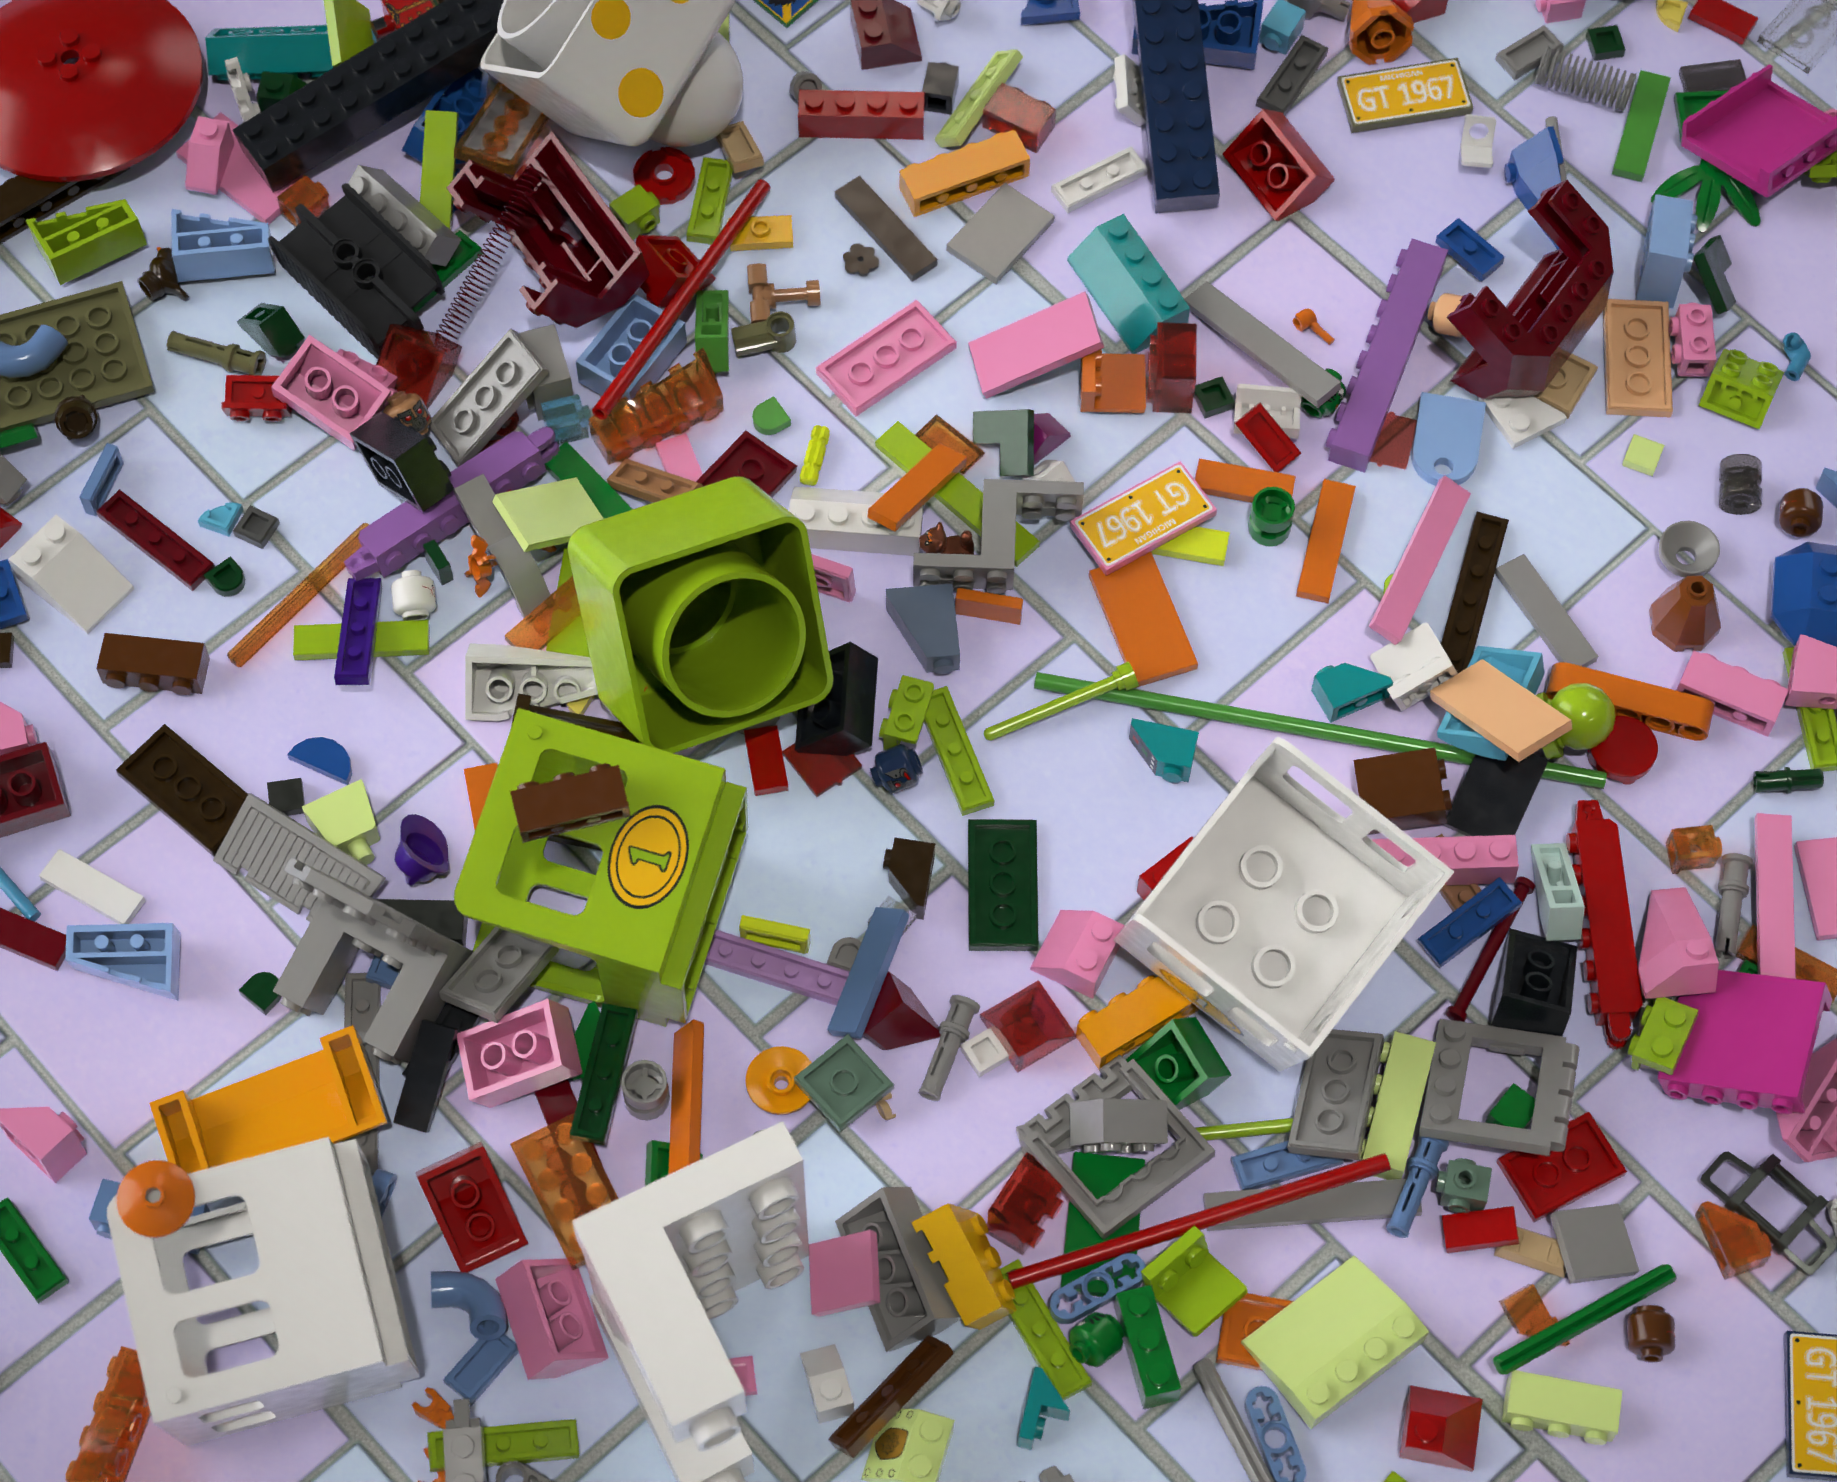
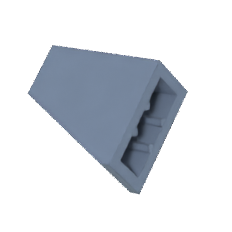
M940 584L886 589V611L926 673L948 674L954 670H960V647L953 585Z

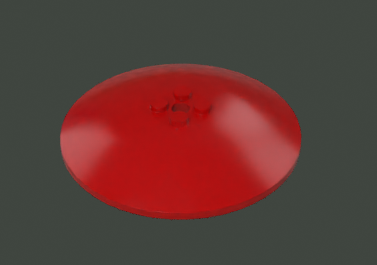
M12 0L0 8V168L22 177L41 181L75 182L90 180L127 169L143 161L167 144L191 115L199 98L203 83L204 68L201 49L195 32L185 16L167 0ZM70 58H78V59H79V60H78L76 63H74V64H72V63L64 64V63H65L68 59H70Z

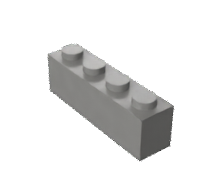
M358 165L348 182L351 188H354L372 208L374 207L431 264L447 266L461 239L384 170Z

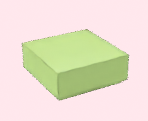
M1634 434L1622 466L1653 477L1665 445Z

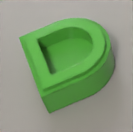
M774 396L758 404L753 410V425L761 434L774 435L791 426V419Z

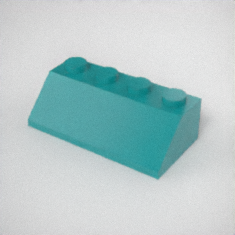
M327 24L214 28L205 37L208 75H217L218 80H229L225 60L235 57L238 58L242 74L247 73L249 79H261L263 71L293 74L297 77L299 76L298 72H311V76L320 77L334 68L331 61Z
M1124 213L1096 226L1067 257L1068 263L1131 354H1137L1188 329L1189 305Z

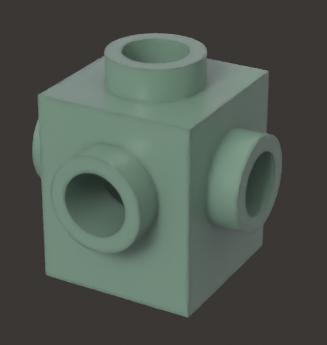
M1459 1158L1455 1161L1449 1160L1445 1171L1439 1170L1437 1175L1435 1192L1441 1193L1439 1205L1447 1206L1450 1211L1455 1213L1484 1210L1488 1201L1492 1168L1476 1165V1162L1465 1158Z

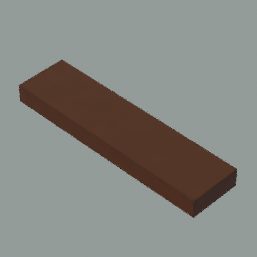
M928 1335L829 1437L828 1440L834 1448L854 1459L954 1354L951 1347Z

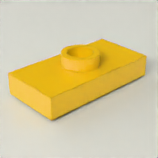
M791 215L750 217L730 245V251L793 248Z

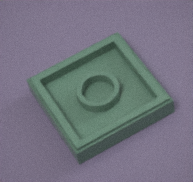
M848 1034L794 1077L795 1084L840 1133L894 1089L893 1082Z

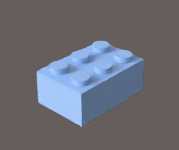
M633 294L625 305L619 307L577 359L578 382L603 395L664 310ZM677 319L617 405L631 413L687 344L685 322Z

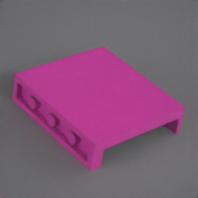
M1768 64L1758 72H1754L1742 83L1732 87L1727 93L1715 101H1711L1706 107L1683 121L1681 144L1682 147L1766 198L1837 150V115L1832 117L1772 82L1773 65Z
M1718 970L1716 992L1679 996L1677 1002L1698 1009V1017L1673 1075L1659 1071L1657 1079L1665 1094L1678 1100H1685L1687 1097L1698 1098L1714 1105H1719L1722 1102L1734 1103L1742 1108L1751 1110L1757 1107L1770 1108L1780 1114H1791L1792 1112L1805 1113L1806 1108L1801 1098L1822 1012L1830 1011L1832 997L1825 982Z

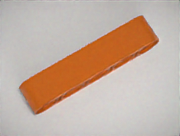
M1566 662L1555 663L1551 668L1546 689L1548 699H1553L1560 689L1570 684L1588 683L1602 688L1615 707L1616 716L1633 717L1645 723L1651 730L1689 740L1701 741L1708 737L1714 704L1706 698Z

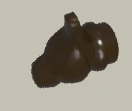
M157 247V257L149 264V271L143 272V276L137 279L141 290L151 301L157 297H163L164 293L174 294L183 301H186L189 295L178 283L172 259V249Z

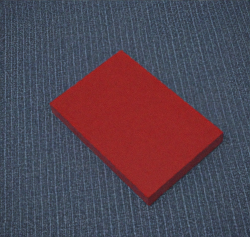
M1590 1112L1569 1121L1564 1151L1550 1150L1549 1156L1511 1151L1498 1158V1166L1533 1222L1626 1175L1627 1170Z

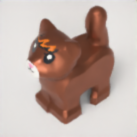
M938 522L936 527L927 530L924 535L919 537V546L926 553L974 555V543L970 531H964L961 535L946 537L942 523Z

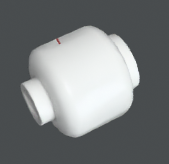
M419 570L402 572V577L396 579L391 585L394 612L402 616L404 621L425 620L429 618V613L433 612L436 608L434 581L430 577L422 576Z

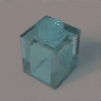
M579 394L541 403L545 427L553 428L556 435L554 440L559 445L564 444L566 441L569 443L589 438L588 425L593 424L589 406H582Z

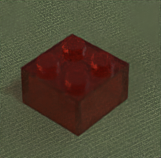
M1157 322L1156 335H1150L1147 356V371H1149L1147 399H1153V412L1192 413L1196 385L1197 324Z

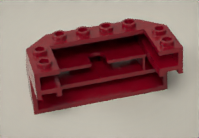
M552 130L513 178L469 159L447 186V190L454 198L453 204L465 214L469 212L474 213L486 223L490 221L502 223L498 217H504L501 211H506L504 206H510L507 203L508 200L513 201L510 195H515L513 190H518L516 184L522 185L519 179H524L522 177L523 173L527 174L525 171L526 166L533 167L547 176V179L527 170L532 176L543 181L544 184L532 177L523 175L530 182L541 187V189L520 180L525 186L538 193L535 194L524 187L518 186L523 192L534 197L535 200L523 193L514 191L521 198L532 203V205L511 196L519 204L529 209L526 210L515 203L509 202L514 208L525 213L526 216L516 210L506 207L512 214L523 219L521 221L512 215L503 213L510 220L518 223L520 227L500 218L505 224L518 231L515 232L502 225L508 233L514 235V237L511 236L509 239L512 242L511 244L524 254V262L528 267L536 271L540 277L538 279L539 283L546 289L543 293L526 286H522L519 290L527 301L525 303L526 307L536 316L544 315L558 325L564 323L578 328L625 305L650 275L641 250Z
M1568 180L1544 190L1540 194L1541 198L1527 211L1559 249L1543 256L1507 306L1497 298L1488 286H1484L1476 297L1472 293L1464 295L1454 312L1447 316V319L1474 348L1450 381L1481 399L1527 397L1543 392L1607 306L1614 272L1609 227Z

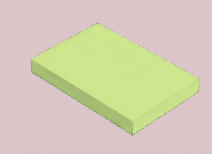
M577 477L499 493L495 495L492 501L524 552L568 543L570 537L578 528L603 519Z

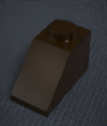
M894 837L892 849L885 850L883 869L889 870L890 885L917 919L924 920L935 860V843Z

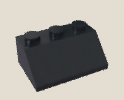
M851 641L829 650L833 672V685L829 694L822 701L798 710L795 751L799 753L849 756L872 746L878 658Z

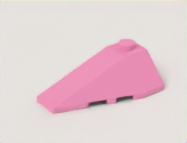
M1686 887L1651 890L1638 967V976L1645 999L1716 992L1719 967L1718 958L1711 936Z

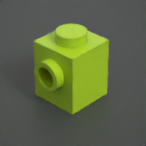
M640 184L609 203V209L632 240L643 233L651 232L660 223V203L657 197L652 192L647 193Z

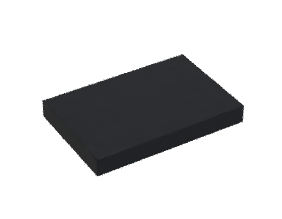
M1534 753L1520 762L1508 755L1506 761L1475 754L1452 804V810L1447 815V823H1444L1443 826L1465 836L1515 835L1549 760Z

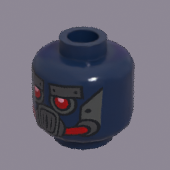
M898 744L878 752L874 759L875 767L870 768L876 786H884L885 790L891 794L917 785L919 775L923 774V768L915 749H909L904 744Z

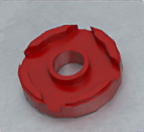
M660 147V150L652 151L651 149L646 151L637 159L633 168L634 187L640 184L647 193L652 192L657 197L660 205L674 204L685 199L692 192L696 182L695 168L690 157L681 150L672 147ZM662 171H668L672 174L670 178L665 180L656 177Z

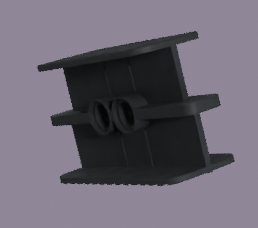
M344 183L341 187L345 195L317 218L300 203L294 209L301 223L280 241L273 236H270L268 241L284 270L297 283H300L337 322H340L371 355L379 359L382 356L379 346L405 324L417 334L424 329L420 318L412 309L433 291L443 295L445 290L430 261L422 253H419L396 228L392 227L374 207L372 208L354 188H351L348 183ZM353 256L350 260L344 261L345 258ZM374 276L372 279L364 281L367 277Z

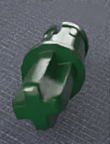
M1784 767V770L1753 772L1755 793L1785 791L1786 794H1790L1791 790L1822 788L1824 784L1823 771L1820 769L1790 770L1789 767Z

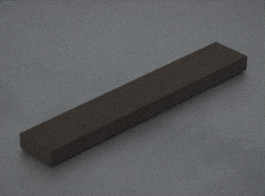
M1478 511L1473 523L1441 641L1443 649L1458 673L1468 667L1473 656L1509 522L1508 519Z

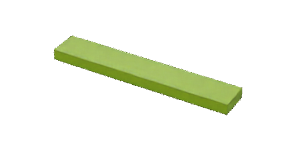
M899 421L875 441V447L906 473L932 450ZM958 472L934 497L981 536L983 492ZM1016 521L1015 566L1018 567L1040 546V541Z

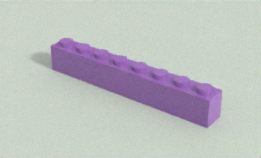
M1413 238L1407 250L1401 249L1396 263V267L1400 268L1398 275L1391 274L1386 288V292L1390 293L1388 300H1381L1376 317L1380 318L1378 326L1372 324L1367 336L1366 343H1369L1370 347L1368 351L1362 350L1356 365V368L1360 369L1358 377L1352 376L1349 381L1346 394L1350 395L1348 403L1341 402L1336 416V420L1340 421L1338 429L1331 428L1325 445L1330 448L1328 461L1364 473L1366 472L1444 269L1448 253L1447 249Z

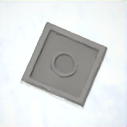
M1619 1203L1555 1211L1550 1215L1570 1284L1634 1276L1639 1272Z

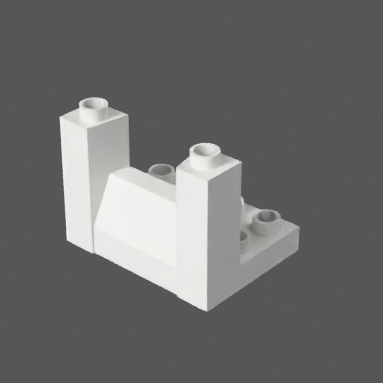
M784 1121L572 1221L576 1239L584 1254L593 1290V1294L590 1297L594 1313L676 1482H746L745 1477L755 1473L753 1453L736 1418L747 1413L745 1390L710 1319L726 1313L738 1303L739 1300L735 1291L760 1279L766 1289L777 1288L792 1281L804 1270L801 1259L809 1256L804 1160Z

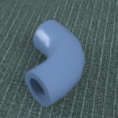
M43 324L39 326L32 338L22 345L13 346L0 341V375L8 378L29 377L46 370L61 355L68 345V341L60 332Z
M431 1271L432 1308H459L469 1314L470 1332L475 1338L480 1340H494L505 1333L507 1327L506 1312L501 1296L486 1280L467 1272Z

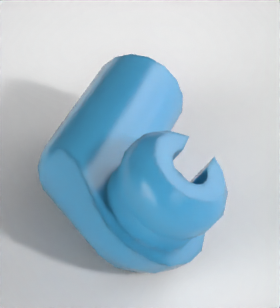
M1792 332L1788 333L1783 339L1784 350L1790 360L1785 376L1792 381H1798L1811 358V354L1804 340L1800 338V335Z

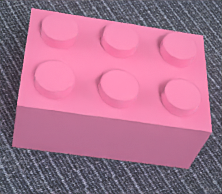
M550 999L506 1014L498 1023L488 1021L457 1034L469 1100L489 1108L582 1074L569 1008Z

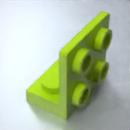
M1723 349L1710 376L1699 406L1760 430L1784 372L1770 362H1758L1748 358L1742 351Z
M1196 1226L1188 1230L1141 1271L1145 1286L1152 1285L1156 1302L1194 1337L1199 1336L1248 1293L1246 1285L1209 1253L1205 1236Z

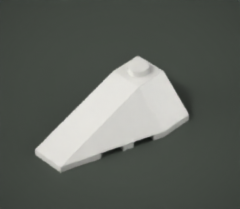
M470 643L465 655V720L502 721L509 719L514 715L518 693L532 696L531 705L540 707L557 703L564 704L597 695L598 691L591 658L502 644Z

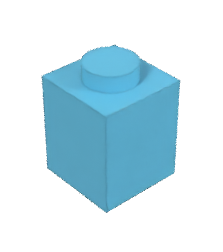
M1277 0L1261 24L1259 43L1265 45L1270 50L1287 55L1303 30L1306 10L1285 0Z

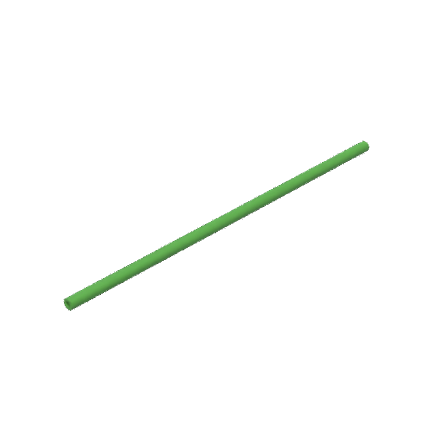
M1037 672L1034 688L1069 694L1095 682ZM1116 688L1092 698L1397 753L1435 747L1437 760L1444 759V761L1471 765L1475 754L1450 744L1138 689H1131L1129 691L1122 689L1118 691ZM1548 762L1541 778L1604 789L1607 773Z

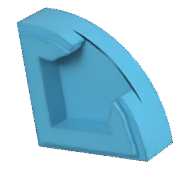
M229 502L211 511L208 509L200 516L198 524L200 527L229 537L243 512L242 504Z

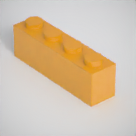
M1015 129L1006 133L1001 132L981 142L969 143L961 149L950 153L938 154L933 159L919 164L913 163L899 170V189L913 216L917 217L1001 187L1004 183L1009 184L1029 177L1030 157Z
M1150 975L1143 979L1134 991L1127 995L1125 992H1122L1113 997L1104 1009L1099 1012L1092 1010L1082 1016L1079 1024H1077L1076 1038L1096 1067L1100 1069L1116 1056H1124L1144 1044L1172 1019L1187 1018L1200 1009L1159 976Z

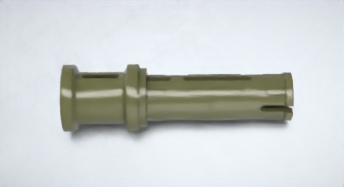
M172 331L167 339L166 347H168V351L222 365V368L227 372L239 371L249 375H262L265 368L266 354L260 350L251 352L241 349L240 345L234 343L227 346L176 331Z

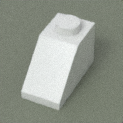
M832 1344L800 1353L818 1423L822 1424L850 1416L854 1412V1401L845 1368L836 1345Z

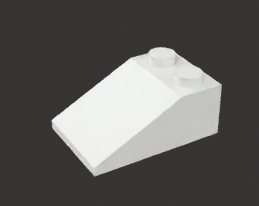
M57 514L8 559L18 580L87 635L135 589L80 532Z

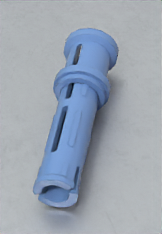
M1418 1135L1417 1140L1419 1144L1414 1157L1409 1158L1407 1162L1408 1177L1391 1220L1386 1227L1387 1231L1394 1236L1400 1238H1407L1409 1236L1410 1228L1429 1180L1437 1177L1439 1172L1437 1165L1442 1152L1447 1151L1449 1147L1448 1140Z

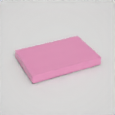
M1837 837L1796 841L1794 849L1816 940L1836 939Z

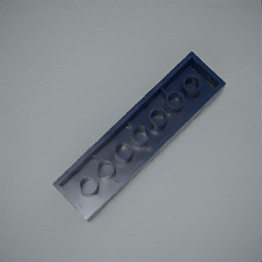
M1132 0L1155 214L1218 208L1220 190L1198 0Z

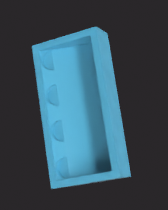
M1477 646L1468 665L1470 667L1483 659L1534 695L1545 674L1543 654L1539 652ZM1446 712L1437 731L1438 738L1464 751L1506 761L1507 753L1455 716Z

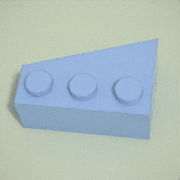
M1655 194L1648 220L1643 251L1645 252L1644 266H1641L1639 277L1642 278L1636 294V300L1665 301L1669 303V308H1674L1683 273L1690 272L1694 253H1692L1696 236L1693 233L1697 222V215L1692 214L1693 201Z
M172 209V259L178 282L275 273L274 252L268 241V238L271 236L269 224L237 218L221 221L211 219L210 214L200 213L199 217L182 215L181 210Z
M173 923L67 925L65 960L75 970L178 1001L180 931Z

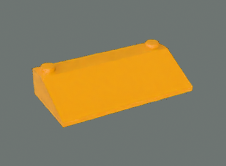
M352 1025L320 1037L323 1050L192 1100L184 1090L150 1102L151 1111L168 1162L174 1163L189 1174L329 1137L332 1143L335 1144L387 1124L372 1067L362 1038L355 1027Z

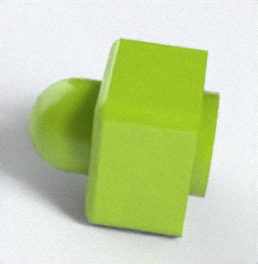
M731 477L581 526L570 537L568 555L599 699L643 745L676 753L816 704L829 694L833 685V672L806 526L800 519L751 480L745 477Z

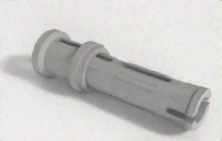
M1739 853L1724 854L1721 861L1724 865L1723 880L1718 883V891L1722 896L1715 952L1717 957L1721 958L1722 952L1725 951L1724 959L1736 957L1742 900L1749 894L1747 876L1748 870L1753 866V859Z
M952 995L949 1000L951 1004L946 1020L942 1021L939 1026V1033L941 1034L939 1043L921 1088L918 1091L920 1096L937 1102L940 1100L961 1043L968 1040L970 1036L968 1028L974 1014H977L980 1010V1005L976 1001L962 995Z

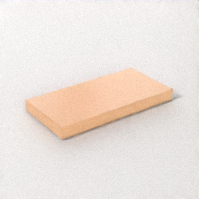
M1608 299L1607 306L1603 310L1606 414L1671 418L1673 401L1669 303L1665 301Z
M1483 659L1430 690V697L1433 702L1518 762L1572 730L1571 719Z

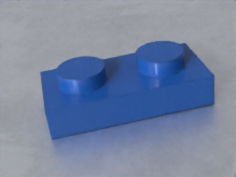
M1459 217L1436 236L1435 243L1441 248L1447 249L1451 257L1481 282L1504 262L1505 256Z
M8 559L0 561V629L29 620Z

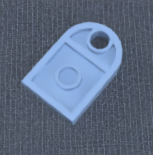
M1425 392L1421 393L1412 449V464L1417 474L1423 480L1436 486L1439 479L1444 476L1436 472L1434 468L1440 464L1446 465L1451 469L1452 472L1445 476L1458 485L1464 483L1473 475L1479 456L1486 402Z

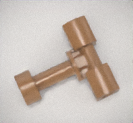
M757 263L747 266L749 293L753 297V301L750 302L751 324L766 321L770 316V309H776V302L807 300L808 306H821L819 280L806 281V287L775 289L774 283L768 284L766 264Z

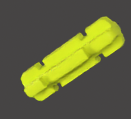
M815 425L812 428L811 440H809L803 461L804 466L800 472V482L804 485L814 486L817 484L818 473L821 470L826 445L830 436V430L826 426Z

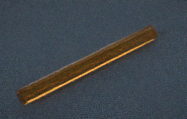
M362 523L227 653L228 659L238 668L242 667L345 568L344 561L362 547L358 537L360 531L369 525L368 523Z

